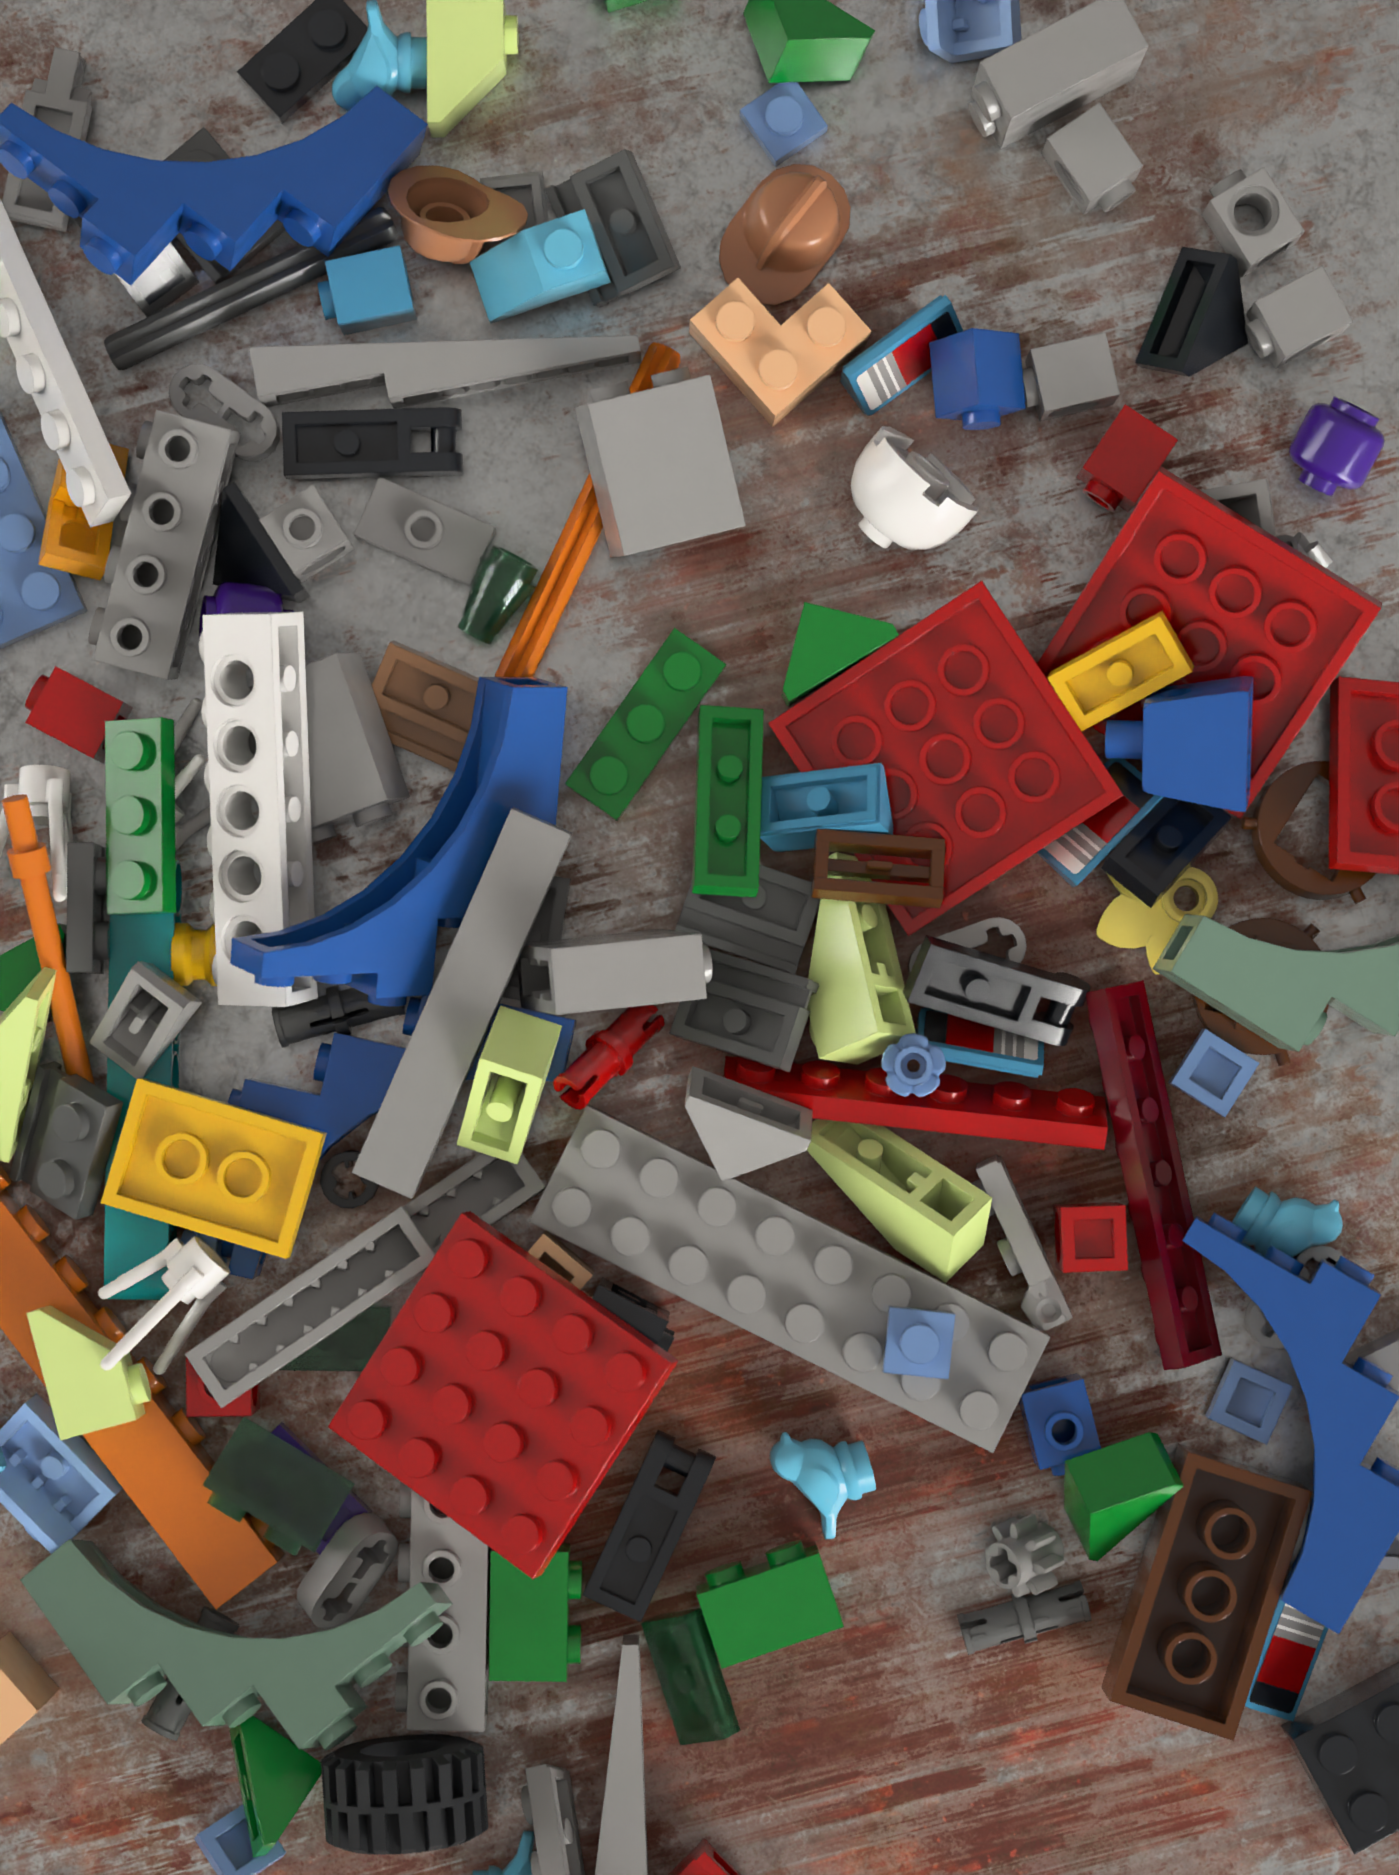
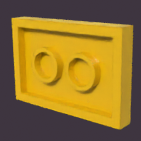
M137 1078L101 1203L288 1259L293 1251L327 1133L152 1080Z

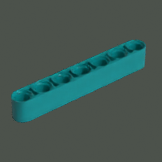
M176 859V913L109 915L108 1008L131 968L138 961L154 964L174 980L173 971H171L172 937H174L175 923H182V871L178 859ZM180 1032L144 1077L145 1079L179 1089ZM108 1057L107 1093L122 1101L123 1106L105 1169V1186L137 1080ZM105 1205L104 1286L163 1251L177 1237V1226ZM163 1267L107 1300H160L170 1290L161 1278L169 1270L168 1267Z

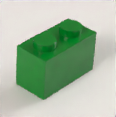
M801 1540L792 1541L765 1552L767 1562L743 1569L741 1561H735L705 1573L707 1582L696 1586V1595L721 1669L844 1627L817 1544L804 1549Z
M570 1543L561 1544L543 1574L535 1579L530 1578L491 1549L489 1681L567 1682L569 1664H581V1625H569L570 1599H582V1560H570Z

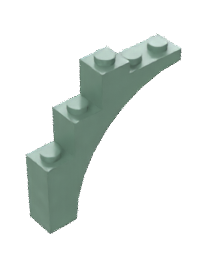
M1185 914L1153 967V970L1280 1049L1299 1052L1303 1045L1311 1044L1318 1037L1326 1023L1327 1013L1324 1012L1327 1004L1372 1033L1396 1036L1399 1031V933L1371 944L1325 951L1300 950L1248 938L1203 915Z
M69 1539L20 1579L107 1705L130 1704L132 1702L137 1707L146 1703L167 1685L166 1680L163 1678L166 1675L202 1727L223 1726L227 1724L231 1729L238 1726L259 1710L262 1704L257 1698L261 1696L298 1749L318 1748L322 1745L325 1751L340 1744L357 1729V1725L352 1719L368 1707L353 1685L357 1683L360 1688H364L385 1674L392 1666L388 1657L406 1642L411 1647H414L434 1634L443 1624L438 1616L453 1604L438 1583L419 1582L379 1610L331 1630L283 1639L250 1638L202 1626L162 1607L126 1580L92 1541Z

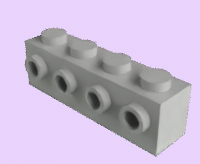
M157 409L154 421L146 420L143 423L136 446V458L143 459L138 484H128L131 495L120 510V520L128 522L122 546L114 545L112 547L105 567L104 581L112 584L106 609L102 607L96 609L89 630L88 642L89 644L96 645L93 660L165 680L178 679L221 513L223 488L228 485L241 433Z
M400 1481L399 1516L400 1518H411L410 1544H399L398 1582L409 1583V1589L419 1582L438 1583L453 1604L438 1616L443 1624L434 1634L414 1647H411L408 1642L401 1646L408 1647V1672H397L396 1712H407L406 1730L484 1732L488 1721L491 1548Z

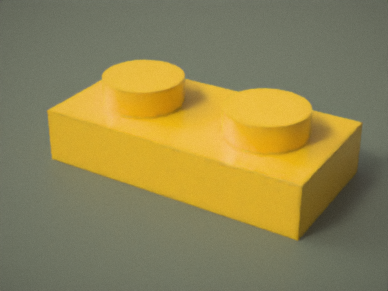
M1163 611L1054 669L1047 678L1080 730L1084 731L1188 675L1193 671L1194 665Z

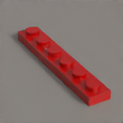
M725 1057L724 1078L813 1110V1119L1105 1149L1108 1131L1105 1097L1094 1096L1090 1092L1078 1088H1066L1056 1092L1030 1089L1024 1084L1013 1081H1003L991 1085L966 1082L964 1079L954 1075L941 1074L939 1075V1086L929 1095L918 1097L915 1093H910L908 1096H901L893 1092L887 1085V1073L882 1067L861 1071L838 1068L836 1065L826 1061H810L805 1064L793 1063L789 1073L741 1057Z

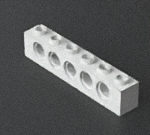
M250 612L202 615L203 631L199 639V653L204 663L206 695L202 703V719L207 728L208 762L205 766L204 781L210 794L211 826L207 834V848L212 857L213 891L210 896L209 907L211 917L215 922L216 954L212 964V975L217 985L218 1005L289 1007L318 999L317 981L313 980L312 976L295 977L294 985L289 987L263 986L254 982L255 975L230 964L232 938L256 935L257 926L263 934L280 931L315 918L303 612ZM248 666L251 669L254 677V685L252 691L249 689L246 682V672ZM250 732H252L256 740L255 755L251 753L248 739ZM253 797L259 807L258 820L254 818L251 811ZM255 862L261 870L262 879L260 885L254 876L253 868Z

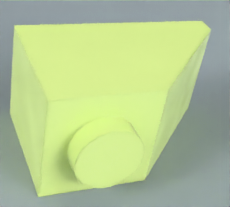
M426 0L427 124L432 138H444L507 75V54H518V16L506 15L504 0Z
M500 1005L479 1059L456 1145L518 1165L548 1076L562 1025Z
M51 1305L26 1313L60 1440L134 1421L146 1414L143 1402L151 1401L148 1377L142 1363L133 1365L130 1352L127 1355L125 1354L112 1369L103 1370L100 1366L101 1360L117 1343Z

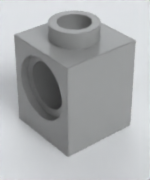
M1100 102L1049 136L1041 152L1083 215L1100 205L1104 212H1108L1129 198L1136 191L1132 182L1136 180L1143 166Z
M1262 167L1248 177L1240 169L1219 181L1209 190L1213 199L1209 201L1201 214L1225 253L1231 254L1237 259L1241 278L1294 246L1305 232L1265 167ZM1242 204L1255 206L1264 217V228L1257 231H1249L1242 228L1235 219L1234 208Z
M1322 265L1256 300L1246 313L1250 322L1245 324V331L1260 358L1269 356L1275 369L1342 334L1353 320Z
M1106 332L1030 349L1025 360L1027 368L1022 369L1026 408L1036 406L1039 422L1111 406L1120 395Z
M314 485L259 519L286 563L301 583L355 549Z

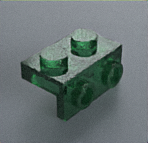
M243 1417L202 1485L213 1491L207 1501L208 1504L238 1522H241L246 1512L250 1513L269 1525L263 1534L264 1538L296 1556L302 1546L315 1553L322 1537L353 1488L354 1483Z

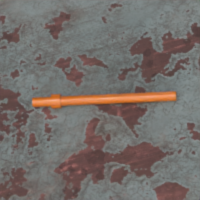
M13 795L2 800L12 848L7 851L13 878L20 879L41 970L44 967L57 970L50 1009L65 1072L68 1075L78 1074L95 1085L69 972H66V958L46 873L51 870L46 843L38 842L28 795Z

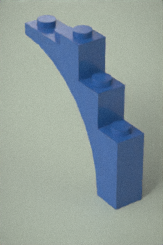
M376 86L342 117L302 140L253 156L210 162L163 161L99 148L53 129L11 102L0 114V163L14 176L20 179L28 177L48 192L49 198L61 212L72 218L81 217L80 247L83 249L87 259L101 272L108 275L115 273L132 285L179 233L184 236L187 245L198 256L208 261L216 260L231 271L277 219L283 223L287 233L296 242L306 247L313 246L326 257H329L387 192L391 179L400 171L407 169L420 155L428 124Z
M479 677L471 727L455 774L431 818L400 858L364 890L321 916L276 932L232 938L230 964L255 975L254 982L259 985L289 987L294 985L295 977L312 976L313 980L321 983L346 984L367 994V1001L369 1003L380 1006L406 1005V1000L409 996L430 995L433 988L438 926L446 928L460 927L511 808L515 807L556 825L568 687L536 677Z
M429 995L422 996L421 999L410 997L402 1034L412 1036ZM500 1003L466 1080H474L480 1056L501 1005L562 1025L546 1081L553 1082L559 1074L566 1070L577 1020ZM334 1033L332 1044L321 1043L316 1059L313 1079L323 1082L321 1093L249 1078L244 1080L242 1090L232 1089L228 1103L326 1132L327 1135L320 1155V1162L335 1144L371 1116L378 1113L406 1047L353 1035ZM223 1240L221 1250L222 1257L231 1258L229 1264L231 1275L249 1279L260 1276L267 1253Z
M1215 1212L1208 1222L1196 1216L1183 1241L1223 1269L1261 1309L1289 1354L1307 1402L1314 1443L1313 1496L1302 1544L1283 1584L1281 1601L1335 1633L1340 1634L1399 1532V1468L1380 1457L1375 1459L1372 1466L1363 1461L1399 1399L1398 1392L1388 1386L1393 1375L1361 1356L1357 1358L1354 1365L1344 1361V1358L1381 1297L1378 1290L1369 1286L1375 1275L1351 1260L1340 1256L1335 1266L1321 1259L1310 1280H1307L1299 1275L1305 1264L1270 1245L1265 1255L1242 1242L1248 1231Z

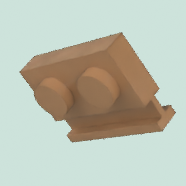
M397 641L389 642L372 683V688L391 743L455 772L471 727L479 678Z

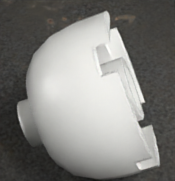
M882 426L873 436L855 463L851 479L852 497L856 507L864 516L858 525L871 540L883 548H888L892 542L909 550H930L943 545L957 535L978 512L979 507L971 505L976 499L962 481L931 453L924 458L916 452H908L907 449L914 440L904 433L886 426Z

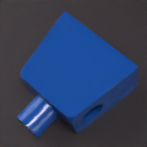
M1254 676L1167 686L1150 694L1144 702L1143 721L1107 720L1105 733L1106 758L1141 759L1142 791L1148 794L1236 812H1246L1251 787Z

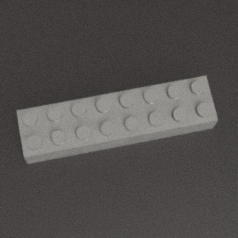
M589 1104L586 1106L529 1222L991 1453H994L1050 1339L1047 1333L1034 1328L1033 1325L947 1282L945 1283L736 1177L722 1182L714 1166ZM889 1306L955 1313L949 1379L883 1373L882 1367Z

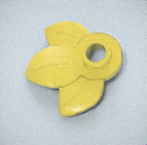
M1189 867L1157 903L1150 908L1106 872L1110 881L1121 895L1114 898L1103 912L1096 929V935L1100 940L1118 948L1135 949L1146 947V957L1149 966L1155 975H1159L1160 973L1153 970V967L1185 914L1203 915L1211 919L1218 905L1216 886L1205 872ZM1180 887H1188L1196 895V904L1189 911L1180 910L1174 903V893Z

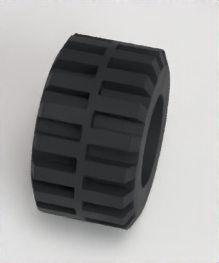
M451 1735L392 1736L348 1744L321 1759L326 1842L334 1847L349 1852L374 1855L419 1853L465 1843L488 1829L484 1748L479 1743Z

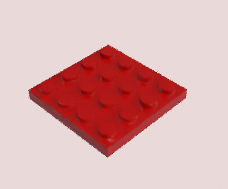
M1161 466L1037 664L1047 678L1054 669L1163 611L1194 665L1191 673L1167 686L1254 676L1251 787L1247 805L1248 809L1381 610L1382 602ZM1146 697L1091 727L1105 735L1107 720L1143 721ZM1226 810L1239 819L1245 814V812Z
M982 580L768 723L800 772L881 763L885 770L893 820V835L945 839L943 901L940 908L887 904L908 936L1124 796ZM854 853L858 861L868 862L869 860L892 862V864L930 867V859ZM871 879L872 882L929 886V883Z
M468 1211L461 1213L328 1428L530 1578L535 1579L541 1576L679 1360L477 1215Z

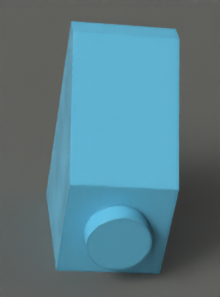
M585 209L522 230L470 261L490 324L611 283Z

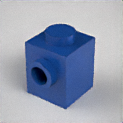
M971 328L929 343L936 418L962 420V426L965 430H984L1000 426L1001 416L1026 409L1019 333Z
M1078 1373L1026 1386L1019 1400V1405L1033 1460L1040 1470L1051 1467L1053 1476L1065 1475L1066 1460L1101 1449L1084 1379Z

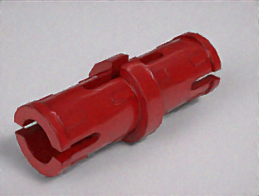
M655 1005L628 1007L606 1030L602 1029L600 1032L596 1030L586 1040V1050L553 1081L556 1092L561 1091L566 1085L570 1086L560 1096L562 1101L574 1109H584L589 1104V1101L613 1076H623L632 1067L633 1056L656 1033L663 1029L665 1022L662 1015H657L651 1022L647 1021L658 1011V1008Z

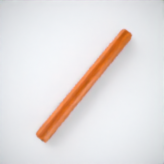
M651 343L629 387L630 394L654 388L651 375L677 369L680 364V354L664 344ZM590 473L501 660L495 677H533L601 533L603 524Z

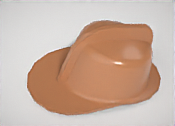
M792 164L774 170L762 180L731 220L720 241L719 263L728 285L739 278L762 305H778L795 299L815 279L841 245L849 229L851 207L844 188L831 174L813 165Z
M420 165L402 170L391 179L387 190L391 206L400 214L401 229L406 243L416 253L428 259L441 262L467 264L480 255L484 242L499 241L517 234L526 226L528 213L524 205L514 198L487 187L456 169L443 166Z

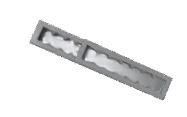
M638 335L248 347L257 396L266 407L386 385L392 407L397 409L642 362Z
M515 807L511 808L352 1170L353 1174L410 1199L418 1191L467 1075L474 1065L571 839L572 832Z
M481 1153L185 1353V1356L220 1408H223L423 1273L461 1213L471 1211L492 1226L543 1192L546 1187L523 1153L518 1165Z
M639 1634L623 1635L595 1875H648Z

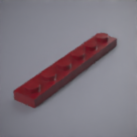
M1144 980L1087 992L1086 1000L1089 1010V1024L1094 1034L1102 1072V1086L1107 1096L1115 1134V1148L1120 1159L1128 1196L1129 1215L1133 1221L1142 1263V1277L1147 1287L1155 1325V1339L1160 1349L1164 1370L1186 1368L1221 1356L1222 1351L1202 1256L1183 1241L1194 1218Z

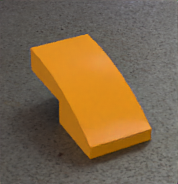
M109 444L125 478L129 449ZM59 458L48 505L38 565L100 581L105 573L109 556L113 522L94 527L89 526L82 508L77 507L68 494L66 472Z

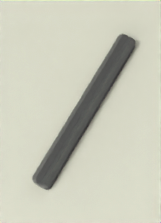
M378 207L364 216L329 257H326L313 246L306 247L300 244L107 336L104 340L105 349L113 365L118 370H126L327 274L325 261L375 251L394 242L398 238L397 229L389 212L384 207Z

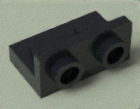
M602 1277L591 1298L668 1352L675 1333L666 1327L669 1322L670 1312Z

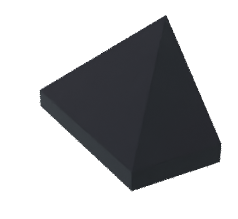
M1182 247L1135 361L1137 365L1145 369L1190 377L1248 344L1238 262L1235 257L1226 253Z
M232 482L223 488L212 585L218 586L223 582L229 581L266 586L276 594L281 595L282 600L301 603L310 597L309 593L286 563L242 490L235 482Z

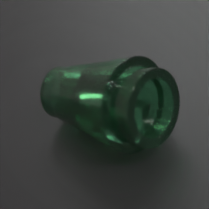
M493 545L487 557L480 556L462 612L463 616L457 627L472 637L491 645L496 634H499L537 587L532 581L539 569L518 555L500 546Z

